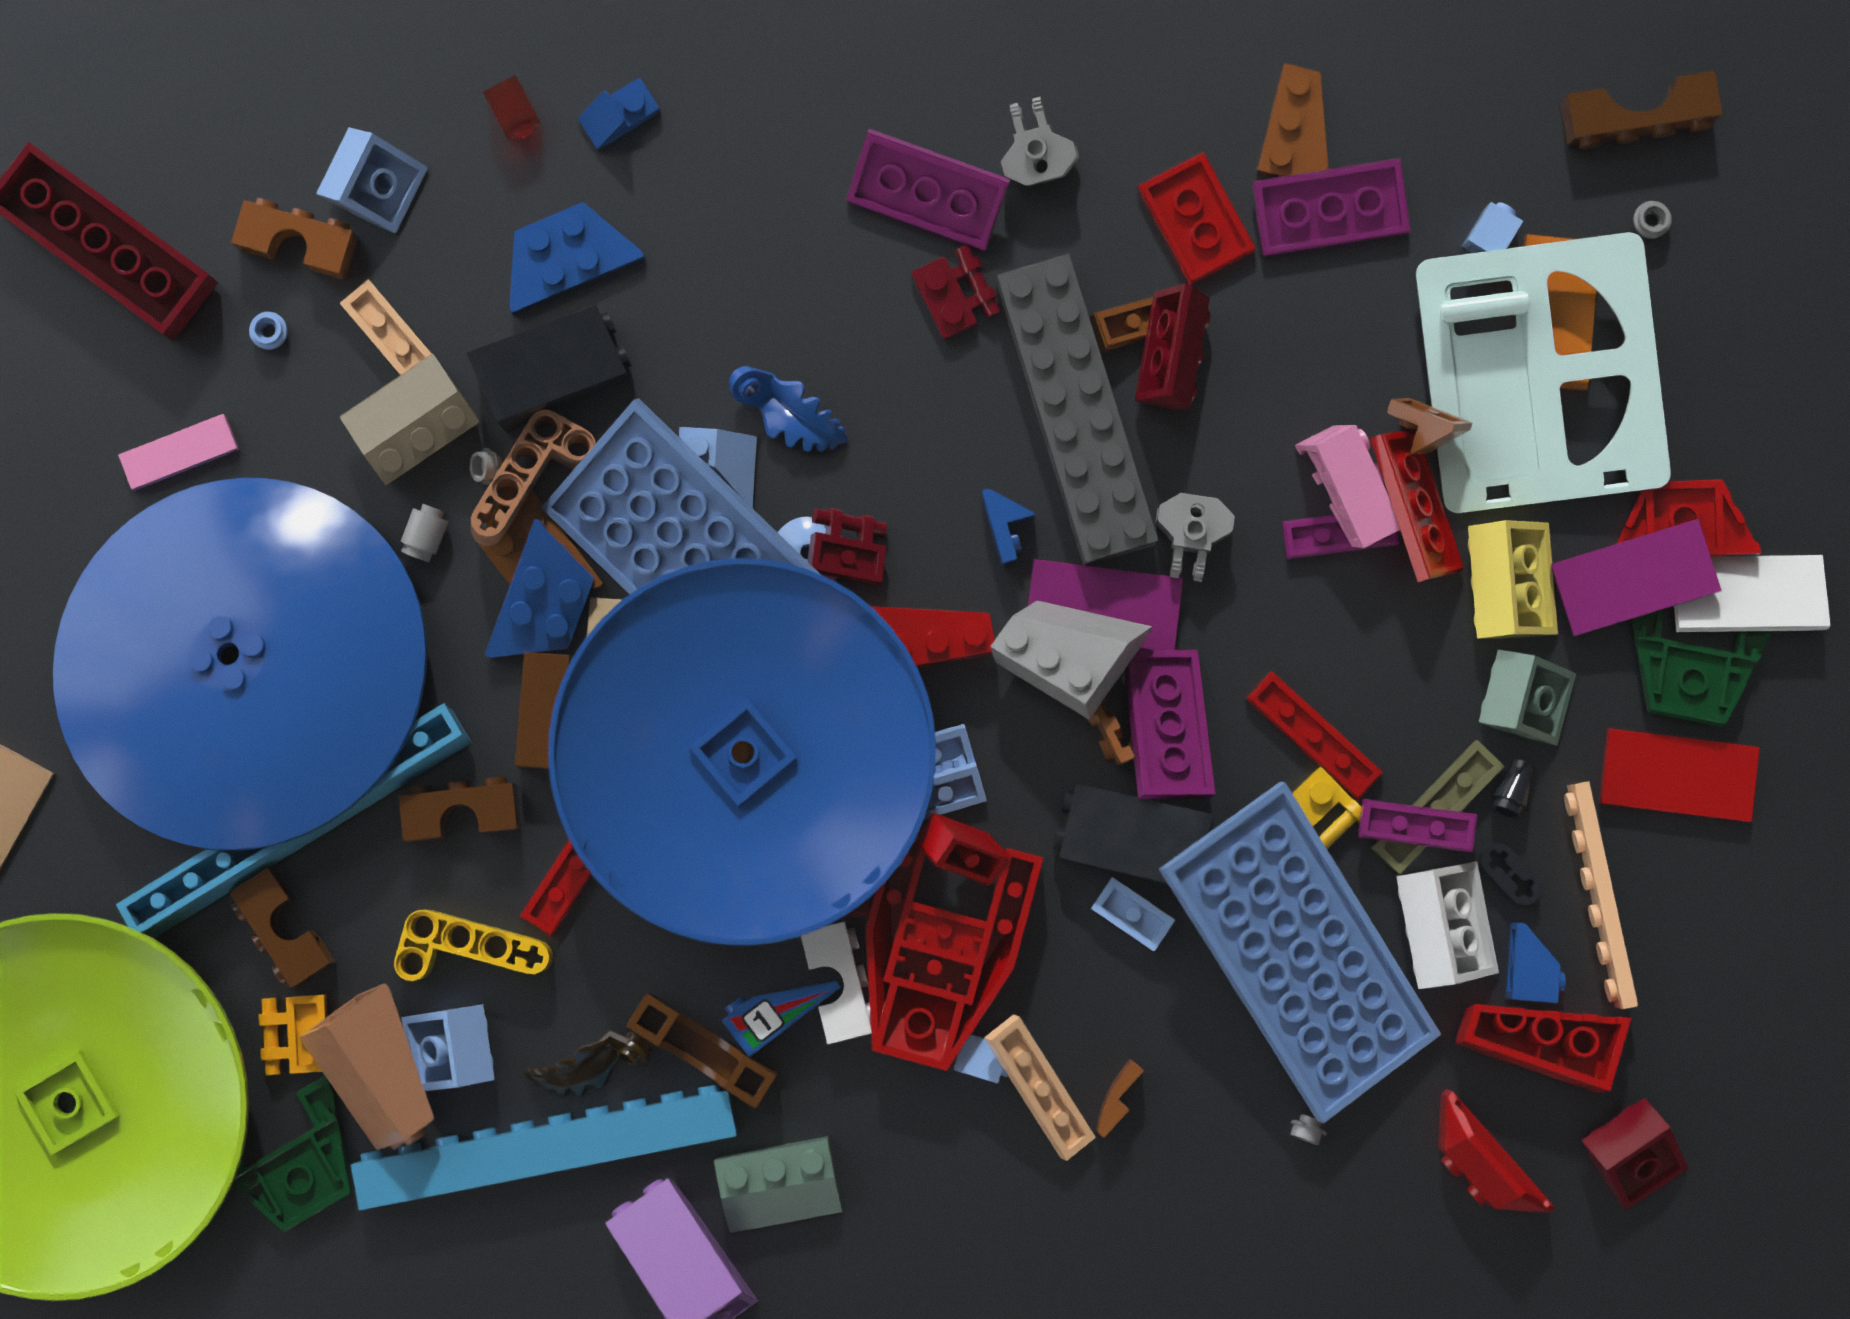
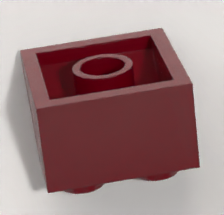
M1645 1098L1635 1105L1625 1108L1620 1115L1604 1126L1594 1129L1589 1136L1582 1140L1592 1163L1625 1211L1688 1169L1671 1127Z

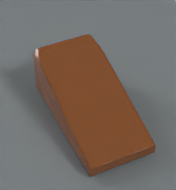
M1153 297L1096 312L1089 317L1100 354L1146 339Z

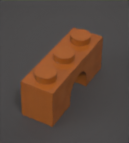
M257 198L255 203L243 201L231 240V244L239 251L275 260L278 247L285 239L293 236L302 237L307 243L303 264L310 271L346 280L358 241V237L354 232L349 230L350 225L348 223L328 218L327 223L313 220L314 214L297 208H293L291 213L278 210V204L261 198Z

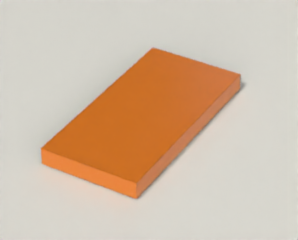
M1526 234L1523 246L1575 239ZM1554 271L1548 276L1547 287L1555 351L1561 356L1591 352L1597 291L1574 275ZM1589 379L1564 382L1560 388L1586 391Z

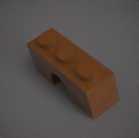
M506 777L483 779L484 786L469 788V781L446 783V790L436 792L431 791V785L408 788L409 795L399 796L403 841L413 842L447 838L446 818L451 810L462 805L470 807L475 812L478 819L479 833L522 829L517 784L507 783Z
M267 867L229 892L234 899L230 903L234 913L242 922L248 921L255 932L251 935L254 944L261 953L268 952L275 963L271 967L272 971L282 985L289 984L290 988H297L336 963L317 931H308L295 940L285 937L280 932L277 923L279 912L284 906L295 900V897L275 867Z

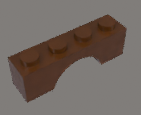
M1715 71L1678 76L1669 86L1663 105L1650 111L1636 112L1621 107L1613 101L1605 88L1569 93L1560 102L1567 145L1579 144L1580 149L1595 148L1601 146L1603 140L1616 139L1618 144L1638 140L1639 135L1653 133L1654 138L1666 137L1675 134V129L1689 127L1690 132H1699L1712 128V123L1723 115Z
M651 992L646 993L626 1027L656 1046L669 1051L716 1081L722 1088L755 1109L778 1074Z

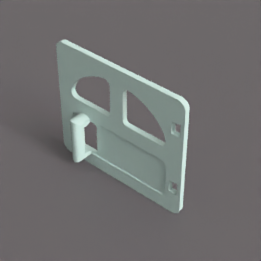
M1627 232L1427 259L1418 266L1416 281L1431 406L1473 423L1470 431L1437 448L1443 503L1448 510L1454 513H1464L1654 489L1664 486L1669 481L1671 469L1645 248L1640 236ZM1554 271L1565 272L1582 279L1592 286L1615 313L1625 336L1622 346L1610 350L1564 356L1558 355L1554 346L1547 287L1548 276ZM1506 280L1512 284L1513 292L1451 300L1450 290L1454 287ZM1516 315V327L1513 329L1462 336L1456 335L1454 331V323ZM1616 375L1626 377L1630 382V394L1624 417L1614 437L1592 460L1579 466L1572 464L1567 455L1560 386L1564 382ZM1625 469L1628 482L1604 485L1603 472ZM1508 484L1510 497L1486 500V487Z

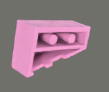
M1333 425L1295 445L1299 454L1302 455L1307 452L1315 465L1317 472L1313 473L1312 477L1317 486L1324 483L1332 501L1329 507L1352 547L1365 548L1400 530L1390 498L1383 485L1385 483L1379 465L1372 461L1368 452L1371 449V445L1362 429L1358 430L1356 425Z

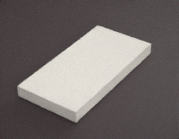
M1823 555L1711 556L1722 591L1674 606L1676 632L1828 630L1831 626Z

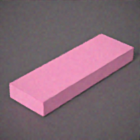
M221 414L121 453L118 456L131 490L136 491L238 451L239 447L227 416Z

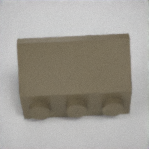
M433 353L339 416L362 454L385 486L480 422L476 413Z

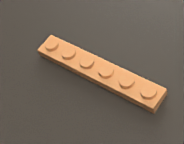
M1590 782L1567 785L1568 793L1564 794V803L1568 815L1574 816L1576 830L1572 831L1573 844L1576 852L1582 853L1584 868H1580L1581 881L1584 889L1590 890L1593 904L1588 906L1589 918L1593 928L1598 927L1601 942L1596 943L1597 955L1601 965L1606 964L1609 977L1608 980L1604 981L1605 992L1608 1001L1614 1002L1615 1008L1626 1009L1638 1006Z

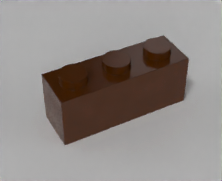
M524 652L515 766L549 769V731L553 707L560 684L573 658L570 655Z

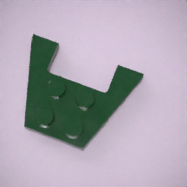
M1664 609L1631 619L1647 712L1719 727L1727 723L1754 666L1762 656L1761 653L1774 632L1737 631L1735 651L1731 653L1661 638Z
M326 1076L296 1092L313 1122L314 1128L251 1165H248L242 1156L232 1183L283 1232L353 1192L333 1086Z

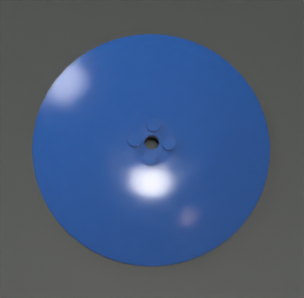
M268 478L226 479L193 486L156 502L130 519L99 549L77 581L61 618L53 662L54 698L64 739L76 764L99 795L121 815L160 837L187 846L226 851L261 849L292 841L322 828L353 808L376 786L402 751L414 726L426 682L428 654L423 612L415 587L403 563L390 544L370 523L335 498L299 484ZM229 646H237L239 649L237 661L231 665H223L221 661L222 652Z
M733 558L690 565L662 575L624 598L597 623L572 658L560 684L553 707L549 731L548 761L555 804L565 832L578 856L591 874L612 896L639 916L673 933L712 943L755 945L783 941L823 928L858 907L887 881L910 849L924 820L934 781L936 738L930 702L920 673L899 637L872 607L845 587L811 570L777 561ZM738 742H748L754 748L753 759L745 764L736 762L732 757V748Z

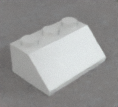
M1477 861L1397 876L1398 896L1402 903L1406 923L1405 931L1409 939L1413 959V972L1416 976L1418 989L1453 985L1499 973Z

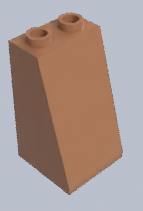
M386 983L356 995L299 1037L376 1150L388 1146L394 1150L404 1143L410 1145L426 1133L424 1126L431 1122L434 1116L392 994Z

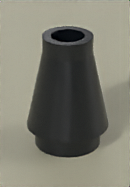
M1518 759L1513 761L1511 768L1492 796L1494 800L1492 808L1496 812L1507 817L1519 819L1523 812L1528 811L1532 776L1535 770L1532 764Z

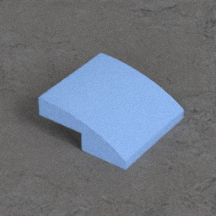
M964 724L935 732V774L932 794L924 819L930 818L935 813L941 815L987 801Z

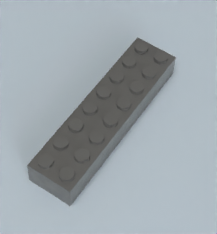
M1070 254L997 275L996 285L1083 565L1088 566L1156 545L1158 542L1157 534Z

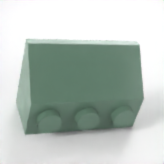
M829 1136L720 1156L714 1160L721 1202L730 1233L842 1212Z

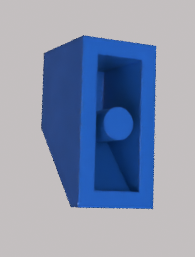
M1511 923L1505 998L1558 1003V995L1563 996L1565 991V973L1560 972L1561 965L1525 923Z

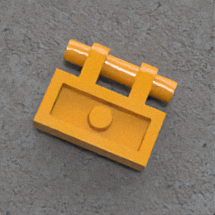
M327 994L286 997V1012L277 1013V998L261 999L262 1014H258L259 1026H263L264 1048L260 1049L261 1060H265V1075L281 1074L280 1059H289L290 1074L322 1072L299 1037L328 1017ZM287 1024L288 1047H279L278 1025Z

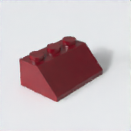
M1185 283L1154 292L1134 399L1136 402L1177 411L1190 408L1191 403L1196 397L1197 383L1195 378L1197 367L1200 366L1204 356V348L1201 345L1204 331L1210 322L1211 313L1208 309L1210 298L1193 285Z

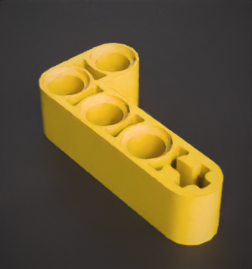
M418 910L411 913L405 921L394 960V968L400 978L406 981L424 979L431 973L439 949L522 973L538 974L550 967L553 961V952L546 942L536 938L433 910ZM422 916L429 917L434 925L432 933L426 938L420 936L416 931V922ZM458 926L467 928L470 933V941L463 948L456 946L452 940V933ZM494 936L502 937L507 944V950L500 958L492 956L488 949L489 942ZM517 941H520L521 944L517 948ZM536 946L538 947V954L543 956V961L535 963L533 967L530 966L531 960L522 956H515V963L511 962L516 949L533 951ZM411 953H416L422 958L423 967L418 974H412L406 969L405 960Z

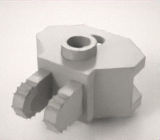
M1041 97L1032 99V108L1039 127L1026 131L1024 115L1019 104L1010 105L1016 134H1013L1015 142L1001 160L1004 176L1026 186L1065 177L1079 159L1076 142L1055 134L1052 125H1048ZM1041 160H1045L1048 165L1047 170L1043 173L1037 170V164Z
M1180 493L1159 505L1155 525L1171 541L1170 549H1173L1170 577L1179 578L1183 566V551L1197 553L1192 571L1193 581L1202 582L1206 556L1211 551V545L1232 533L1235 516L1218 498ZM1197 508L1201 512V517H1194L1190 509Z

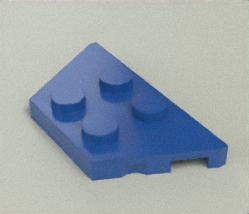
M584 202L514 231L509 308L513 315L642 261L645 257L637 246Z
M534 519L486 648L485 656L487 657L569 648L593 584L594 576L571 555V552L562 543L556 540L540 520Z

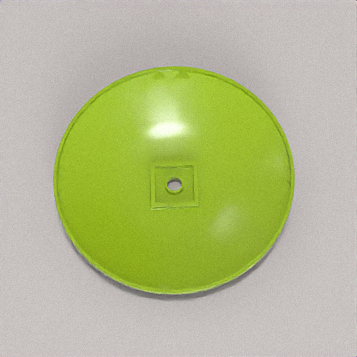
M41 914L3 921L0 923V1292L28 1299L55 1301L83 1299L106 1294L129 1286L153 1274L175 1259L195 1241L211 1222L224 1202L235 1179L243 1155L248 1128V1085L242 1052L223 1007L207 984L178 955L152 937L107 919L80 914ZM63 1092L72 1094L76 1100V1107L72 1113H65L59 1108L58 1098Z

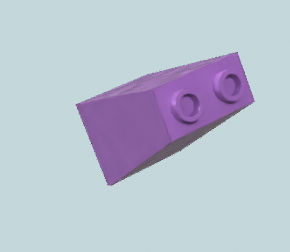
M659 1179L648 1185L643 1190L644 1196L634 1203L629 1201L617 1207L612 1212L613 1218L605 1223L666 1319H734L758 1302L751 1289L679 1186L670 1179L665 1181Z

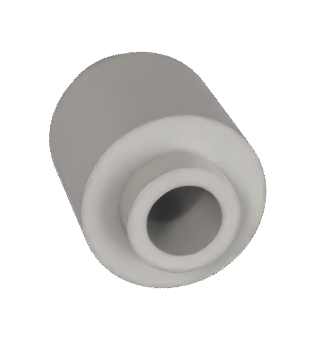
M422 504L421 510L413 508L401 542L404 543L401 552L430 562L432 554H437L449 522L442 519L444 511L426 504Z

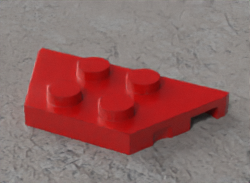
M1722 479L1668 481L1660 488L1641 490L1616 543L1618 544L1699 519L1710 556L1761 554L1759 543L1753 538L1745 523L1746 520L1739 508L1735 506L1731 499V494Z

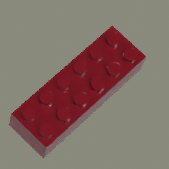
M29 141L0 178V215L173 342L219 283L191 260Z

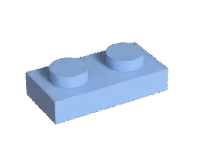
M1111 877L1090 908L1152 951L1156 950L1175 919L1113 877Z

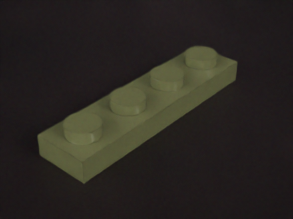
M1475 740L1412 806L1461 812L1501 771L1504 765L1478 740ZM1378 840L1371 849L1397 875H1400L1427 846Z

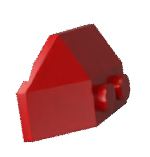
M1446 1089L1441 1094L1438 1148L1445 1155L1441 1162L1455 1177L1462 1174L1471 1184L1466 1190L1481 1207L1487 1203L1495 1209L1550 1213L1556 1207L1501 1147L1453 1091Z

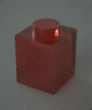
M516 75L482 92L507 140L512 137L521 139L528 136L535 130L534 126L540 123Z

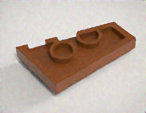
M1286 63L1282 67L1256 172L1274 178L1329 169L1321 73L1318 71Z
M1104 698L1090 720H1087L1091 728L1098 725L1104 738L1098 741L1106 761L1114 760L1116 766L1132 760L1135 756L1130 745L1124 747L1121 740L1123 738L1121 727L1113 713L1107 710L1105 706L1107 701Z

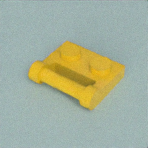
M1321 766L1292 793L1312 826L1322 819L1337 803L1346 810L1319 836L1326 849L1333 845L1356 821L1360 822L1361 806Z

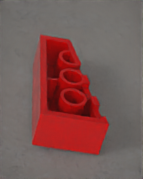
M870 606L893 629L908 650L917 668L993 654L990 646L995 641L990 613Z
M1475 1004L1465 1008L1455 1045L1599 1094L1611 1090L1631 1018Z

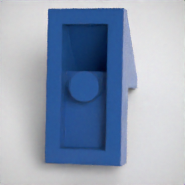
M639 77L610 96L606 90L602 92L578 117V120L596 149L599 150L661 111Z
M991 489L982 490L981 496L1001 566L1016 563V553L1022 552L1017 531L1009 532L1008 526L1032 520L1036 514Z

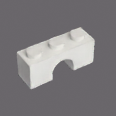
M846 921L802 935L801 938L809 970L823 966L831 967L841 974L844 981V990L841 997L832 1003L818 1007L827 1044L871 1034L870 1002L865 1003L862 990L863 987H867L869 984L864 964L856 966L853 954L854 950L860 949L855 928L847 929Z

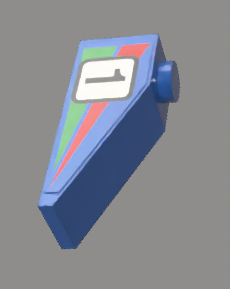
M836 980L756 995L748 1001L742 995L725 1008L728 1016L722 1022L750 1057L841 988V985Z

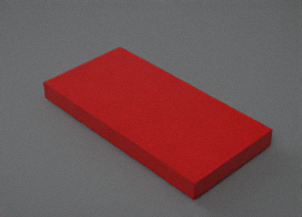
M1409 429L1380 434L1370 438L1417 581L1422 582L1463 571L1464 566L1426 453L1410 454L1417 430Z
M1609 728L1606 733L1599 804L1752 822L1760 747Z

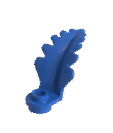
M742 366L736 369L730 376L729 386L731 395L736 401L755 406L761 411L768 437L775 439L784 432L785 443L788 448H794L798 441L802 439L805 452H811L814 444H816L818 452H823L827 445H829L831 450H834L838 444H845L848 441L847 435L844 434L846 428L839 427L841 421L837 418L829 420L833 412L830 410L817 412L821 402L818 397L803 398L805 387L800 381H781L773 373L750 366Z

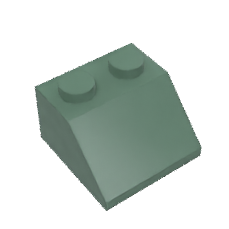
M1498 649L1495 662L1491 667V677L1487 693L1481 705L1479 722L1503 732L1558 746L1576 673L1535 655Z

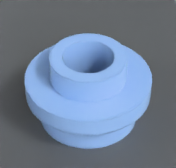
M273 312L258 314L252 320L249 327L252 341L258 347L266 350L281 346L286 340L288 333L284 319ZM268 325H273L275 327V334L269 338L264 337V328Z

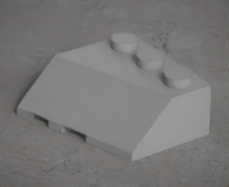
M1037 600L1013 615L990 647L995 663L1090 720L1149 636L1153 627Z

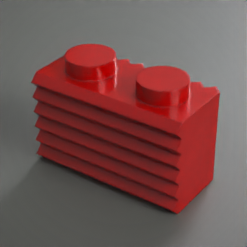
M936 813L931 815L916 839L917 845L937 868L947 869L948 872L958 873L960 876L969 877L976 882L980 881L987 886L994 882L1008 860V853H1005L1001 845H998V842L994 841L993 837H990L991 834Z

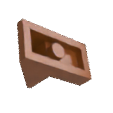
M1411 398L1391 399L1387 414L1400 418V425L1417 430L1410 451L1412 455L1429 453L1470 431L1473 424Z

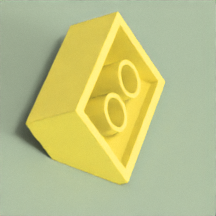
M1504 520L1468 526V550L1471 557V587L1474 594V625L1477 631V639L1558 635L1554 579L1551 568L1552 555L1549 523Z

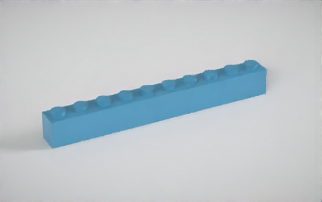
M443 703L415 720L402 751L388 772L364 798L333 822L308 835L261 849L240 851L205 849L117 903L116 906L128 927L154 939L228 894L262 870L275 865L470 745L472 741L454 711Z
M719 1084L699 1087V1095L684 1097L683 1091L671 1092L660 1095L661 1102L646 1105L645 1098L623 1102L624 1109L609 1112L608 1105L586 1109V1117L571 1119V1114L565 1113L548 1117L549 1124L534 1127L533 1120L511 1124L510 1132L496 1134L495 1127L474 1131V1139L460 1142L458 1135L435 1139L436 1146L421 1149V1143L417 1142L398 1147V1154L384 1156L383 1150L360 1154L361 1161L351 1164L359 1210L735 1137L738 1135V1128L732 1096L727 1090H721Z

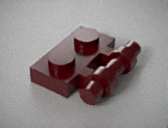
M968 245L962 246L955 251L961 264L952 269L946 257L943 256L911 272V276L943 341L977 325L973 310L982 306L987 318H991L1001 312L995 301L998 296L992 286L988 287L980 270L983 266L978 256H973ZM965 277L968 278L975 292L973 296L967 299L957 282Z
M815 508L812 513V523L824 525L826 532L825 534L819 532L811 534L807 562L823 575L874 585L882 583L886 546L874 544L872 541L873 535L885 536L887 523L875 521L874 517L861 514L859 517L843 514V511L840 509L829 508L826 511ZM841 529L855 531L857 540L841 537Z

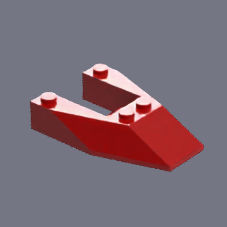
M921 825L913 844L902 862L887 881L876 890L866 925L872 1051L947 1071L1014 969L1043 857L1005 848V853H1008V860L998 874L986 921L913 902L925 858V853L916 843L917 837L925 826Z

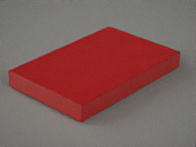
M1204 152L1137 187L1188 284L1193 285L1256 251L1251 238Z

